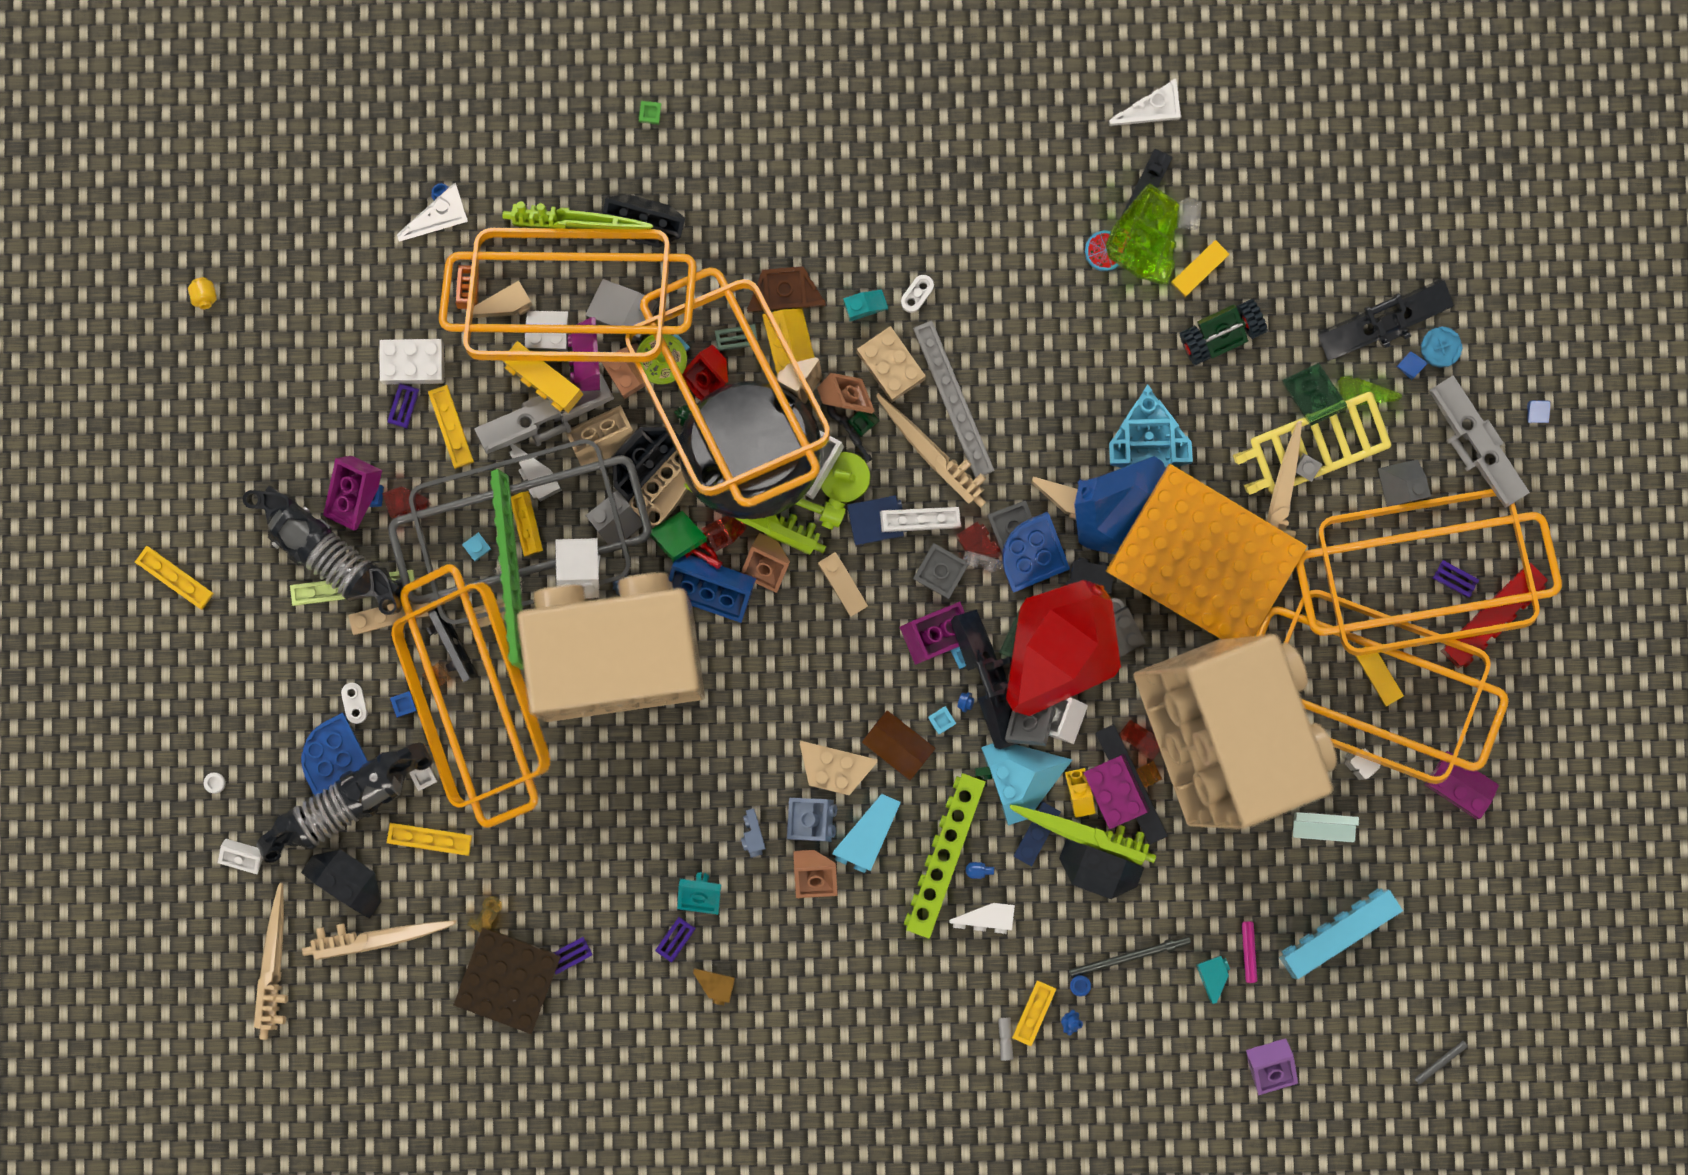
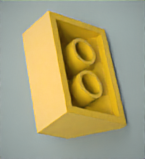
M784 309L771 312L796 362L815 358L803 309ZM762 314L776 374H778L780 370H784L787 364H790V361L766 314Z

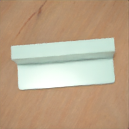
M1296 812L1294 813L1293 837L1355 842L1356 826L1359 825V817Z

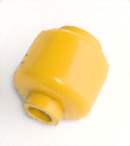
M196 278L188 286L190 301L195 307L208 309L217 300L214 283L207 280V278Z

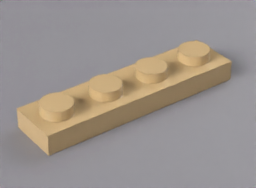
M410 602L413 612L431 603L414 604ZM394 603L387 605L390 611L393 610ZM379 607L348 615L353 635L393 626L395 621L406 616L403 607L399 613L393 615L381 613ZM426 612L415 619L427 617L429 614Z

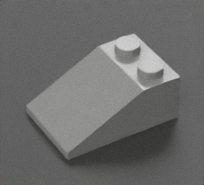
M602 279L585 316L589 318L595 317L596 321L604 325L634 326L645 321L640 309L641 299L645 295ZM652 300L648 304L652 315H654L658 307L656 300ZM636 334L633 338L641 342L644 334Z

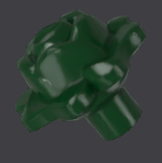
M683 405L674 411L677 417L681 419V426L684 425L686 418L691 412L688 405Z

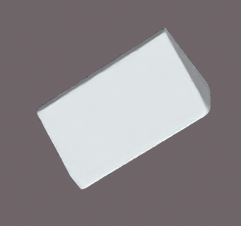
M225 839L220 848L218 863L258 874L263 858L257 847Z

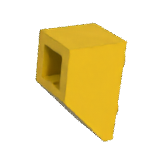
M1085 768L1065 772L1075 818L1096 814L1092 791L1084 775Z

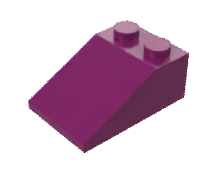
M352 455L335 458L323 516L354 531L357 530L378 491L382 470Z
M960 602L899 627L915 665L959 647L951 620L954 616L965 613Z

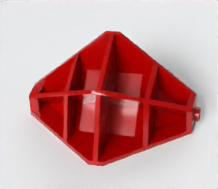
M1082 580L1025 599L1019 610L1006 700L1014 712L1027 716L1034 715L1115 677L1121 668L1113 601L1103 585Z

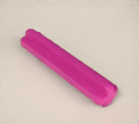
M1252 921L1242 922L1245 981L1246 983H1256L1254 923Z

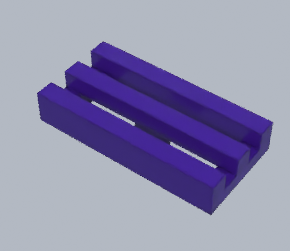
M399 383L387 423L408 429L419 395V389ZM403 389H405L406 393L396 421L393 419L400 401ZM412 391L413 396L407 411L405 421L403 423L401 421L406 409L410 393Z
M1444 560L1441 561L1432 578L1467 598L1471 597L1476 584L1479 582V579ZM1443 567H1446L1447 569H1449V570H1451V571L1457 573L1458 575H1460V576H1462V577L1468 579L1469 581L1472 582V584H1469L1468 582H1466V581H1464V580L1458 578L1457 576H1455V575H1453V574L1447 572L1446 570L1443 569ZM1440 573L1469 588L1468 591L1439 577Z
M678 917L655 951L672 963L696 928ZM679 923L683 924L665 952L661 950L676 927ZM686 928L690 929L670 957L668 953Z
M584 937L553 952L561 954L582 942V947L560 958L559 963L584 950L587 952V954L563 967L556 968V975L593 955Z

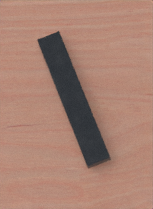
M1115 724L1096 732L1095 734L1108 761L1125 754L1150 810L1148 813L1136 817L1148 844L1151 845L1168 837Z

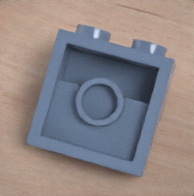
M789 798L787 839L832 842V837L836 835L833 817L837 814V806L834 804V800Z
M754 808L746 810L747 815L743 816L746 828H751V831L743 833L744 838H741L744 851H749L751 858L762 855V850L766 849Z

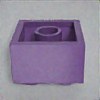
M1286 1038L1246 1050L1248 1064L1258 1095L1298 1084L1294 1056Z

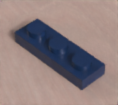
M1042 802L1038 809L1040 812L1058 817L1061 811ZM1031 822L1013 857L1032 867L1051 831Z

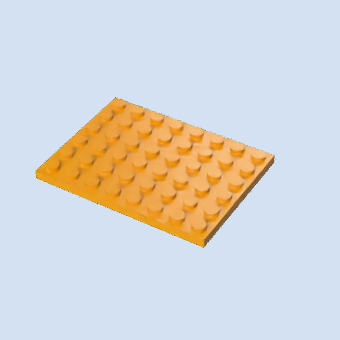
M1168 464L1106 572L1221 640L1251 637L1256 635L1305 552L1307 545L1172 464Z

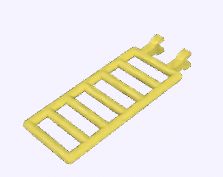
M1366 392L1253 437L1251 439V449L1232 456L1238 465L1254 457L1257 458L1264 478L1245 484L1246 493L1251 495L1267 487L1269 493L1273 495L1275 483L1260 443L1271 439L1281 464L1285 451L1279 436L1288 432L1292 434L1298 421H1302V427L1310 424L1325 466L1319 469L1314 478L1387 450L1391 447V442L1372 392ZM1366 401L1382 443L1370 447L1355 406ZM1345 409L1349 410L1363 449L1352 455L1336 414ZM1328 416L1344 457L1335 462L1331 460L1318 424V420ZM1300 438L1299 456L1301 458L1303 453L1308 455L1302 438ZM1301 475L1297 476L1294 480V486L1309 480Z

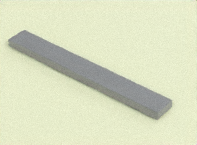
M932 320L914 327L913 331L967 460L972 464L970 467L974 477L976 478L980 473L987 475L994 472L993 465Z

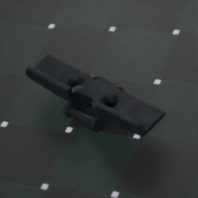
M1437 280L1403 296L1397 293L1389 300L1373 307H1365L1364 313L1320 331L1317 336L1327 361L1376 341H1379L1383 348L1391 346L1389 341L1401 336L1404 339L1411 337L1410 332L1406 328L1454 307L1445 280ZM1393 306L1396 307L1395 310L1374 318L1375 314ZM1406 307H1408L1411 312L1410 316L1404 318V312ZM1370 323L1373 325V332L1366 335L1363 329L1366 324Z
M977 609L956 615L951 620V624L967 670L978 669L986 691V695L978 698L994 747L1003 749L1017 743H1007L1005 740L1012 708L1006 700L1009 681L1003 666L1012 662L1011 657L997 660Z

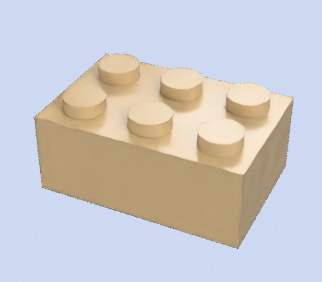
M891 326L857 349L858 356L891 403L916 387L926 378Z

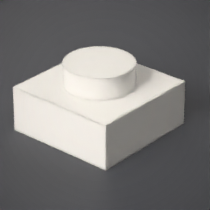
M431 767L425 770L415 769L409 772L418 791L438 782Z

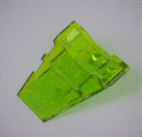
M1147 184L1112 227L1106 243L1108 258L1138 278L1168 285L1175 267L1173 250L1176 248L1177 242L1174 241L1175 230L1178 229L1180 204L1152 184Z

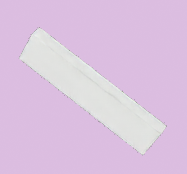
M959 507L880 511L882 532L955 529L961 527Z

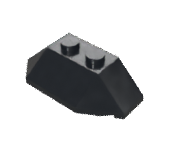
M634 195L606 196L602 213L650 223L653 225L651 229L660 230L666 234L669 243L681 238L685 223V217L670 205ZM628 239L657 248L665 245L664 242L658 239Z
M638 427L611 457L622 455L629 457L635 465L642 488L677 449L666 427ZM674 431V433H675V435H676V437H677V439H678V441H679L680 436ZM624 464L613 465V487L630 501L634 496L627 467Z
M1069 839L1065 840L1059 857L1073 886L1108 899H1113L1137 888L1144 867Z
M341 849L312 855L301 872L314 884L369 919L382 902L375 872Z

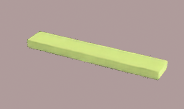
M407 570L410 582L414 581V570ZM399 571L389 573L391 580L401 579ZM326 581L290 585L292 606L345 599L342 593H338V588L332 589V583L326 584Z

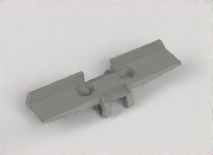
M600 374V390L582 391L584 395L569 413L565 411L559 412L551 405V400L548 398L544 400L537 396L523 402L521 409L476 427L474 430L486 454L529 437L533 438L538 447L541 445V442L564 432L570 433L571 428L568 420L613 400L614 397L604 377ZM522 419H528L530 426L527 428L520 425ZM553 419L554 422L560 421L562 423L557 427L537 434L539 425Z
M1454 375L1430 389V394L1456 434L1448 439L1447 442L1453 445L1466 465L1465 470L1469 471L1477 466L1505 508L1530 493L1500 446L1504 443L1488 419L1486 421L1482 420ZM1468 419L1472 422L1473 427L1471 430H1465L1462 427L1463 420ZM1461 436L1469 440L1477 452L1475 454L1477 457L1475 462L1472 461L1458 438ZM1486 454H1492L1495 457L1493 465H1488L1485 462L1484 457Z

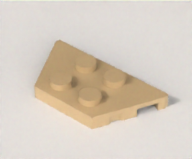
M800 741L808 783L812 787L850 795L878 761L877 759Z

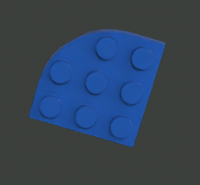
M1048 512L1018 525L1005 542L1002 564L1013 593L1070 569Z
M344 713L317 726L306 739L301 756L303 773L315 797L316 793L322 794L323 789L329 790V786L334 785L346 771H357L363 764L368 762Z

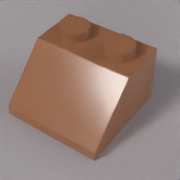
M637 343L631 345L635 353L639 347ZM627 347L617 351L629 353ZM601 362L624 399L645 387L634 362Z

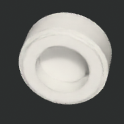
M210 773L204 779V787L210 793L217 794L225 788V778L219 773Z

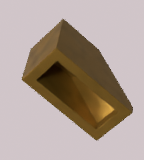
M694 969L693 974L708 998L713 999L712 1003L724 1006L725 1002H730L735 981L734 977Z

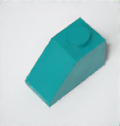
M882 290L861 292L843 298L849 322L888 310Z
M1216 956L1196 964L1211 1004L1217 1003L1229 976L1227 972L1230 970L1226 958L1222 959V956Z

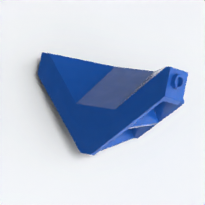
M1153 456L1096 478L1080 479L1077 482L1079 486L1074 504L1079 543L1087 549L1115 555L1166 468L1163 461Z

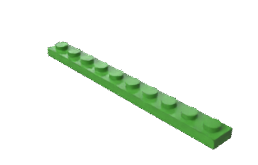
M496 469L491 471L492 479L490 484L494 496L492 503L495 508L496 517L494 522L498 535L496 542L499 546L500 555L498 556V561L501 565L500 580L504 593L502 599L506 612L504 619L507 623L506 638L510 651L508 658L512 665L522 670L524 669L517 615L520 611H523L509 476Z

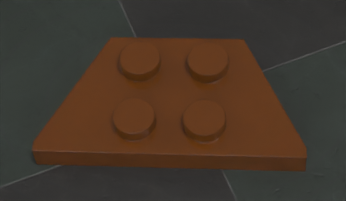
M803 266L762 270L757 286L770 311L826 306L825 300L818 292L817 287ZM753 292L747 307V313L764 312Z

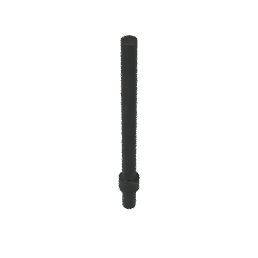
M1189 936L1176 940H1164V943L1069 969L1071 977L1160 952H1172L1178 947L1191 944Z

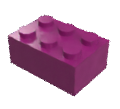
M1125 754L1084 772L1109 829L1150 811Z

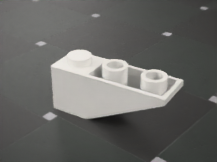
M514 444L510 445L512 451L509 453L512 458L527 455L526 452ZM534 458L519 462L522 467L519 469V472L524 481L553 474L549 468ZM557 481L528 489L533 499L537 497L540 502L562 491Z
M991 903L950 919L949 923H953V928L965 929L966 925L974 926V930L986 931V927L995 928V933L1007 934V930H1012L1015 905Z

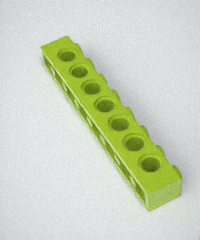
M963 773L961 777L956 776L952 787L956 791L953 797L949 796L946 804V808H949L947 816L942 815L938 826L942 828L939 836L935 835L932 847H935L933 855L928 854L925 866L928 867L926 875L921 874L917 886L921 888L919 894H914L911 902V906H914L912 914L907 913L903 924L907 926V931L930 939L986 781ZM961 791H968L971 798L968 802L960 801L959 793ZM955 810H960L963 813L964 817L961 822H955L952 819V813ZM947 830H954L957 837L955 841L949 842L946 840L945 832ZM941 849H946L949 852L950 857L947 861H941L938 858V852ZM940 869L943 874L942 879L939 881L933 880L931 878L932 870ZM928 888L933 889L936 893L935 898L931 901L924 898V891ZM920 908L928 910L929 915L926 920L918 919L917 911Z

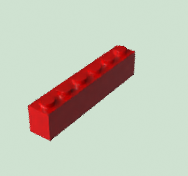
M1529 563L1536 591L1544 590L1546 588L1544 584L1548 579L1535 566ZM1524 568L1492 599L1529 593ZM1531 601L1481 609L1461 631L1500 625L1506 622L1511 623L1517 617L1515 613L1520 608L1524 610ZM1501 632L1456 640L1484 650L1489 645L1487 641L1491 637L1495 639ZM1448 645L1441 650L1457 668L1462 666L1466 668L1474 660L1473 654Z

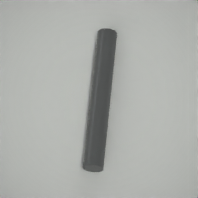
M1461 1041L1415 1077L1416 1083L1418 1085L1422 1084L1468 1048V1045Z

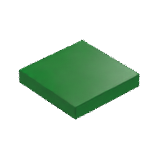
M683 511L651 529L650 535L673 562L707 541V537Z

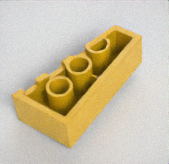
M517 341L509 351L530 350ZM503 361L506 365L504 368L513 376L515 374L521 378L520 381L530 388L532 386L537 390L536 393L544 400L546 398L551 400V405L559 412L564 410L569 413L584 395L578 387L544 361Z

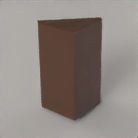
M888 710L862 741L865 746L910 781L936 749Z

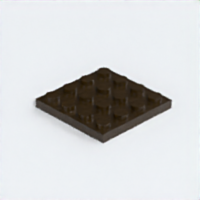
M482 927L453 1005L532 1034L561 955Z

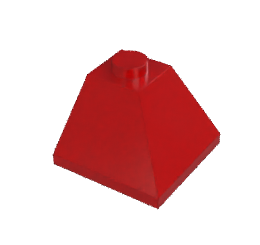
M713 344L699 352L682 373L688 388L700 401L711 392L728 383L727 361Z

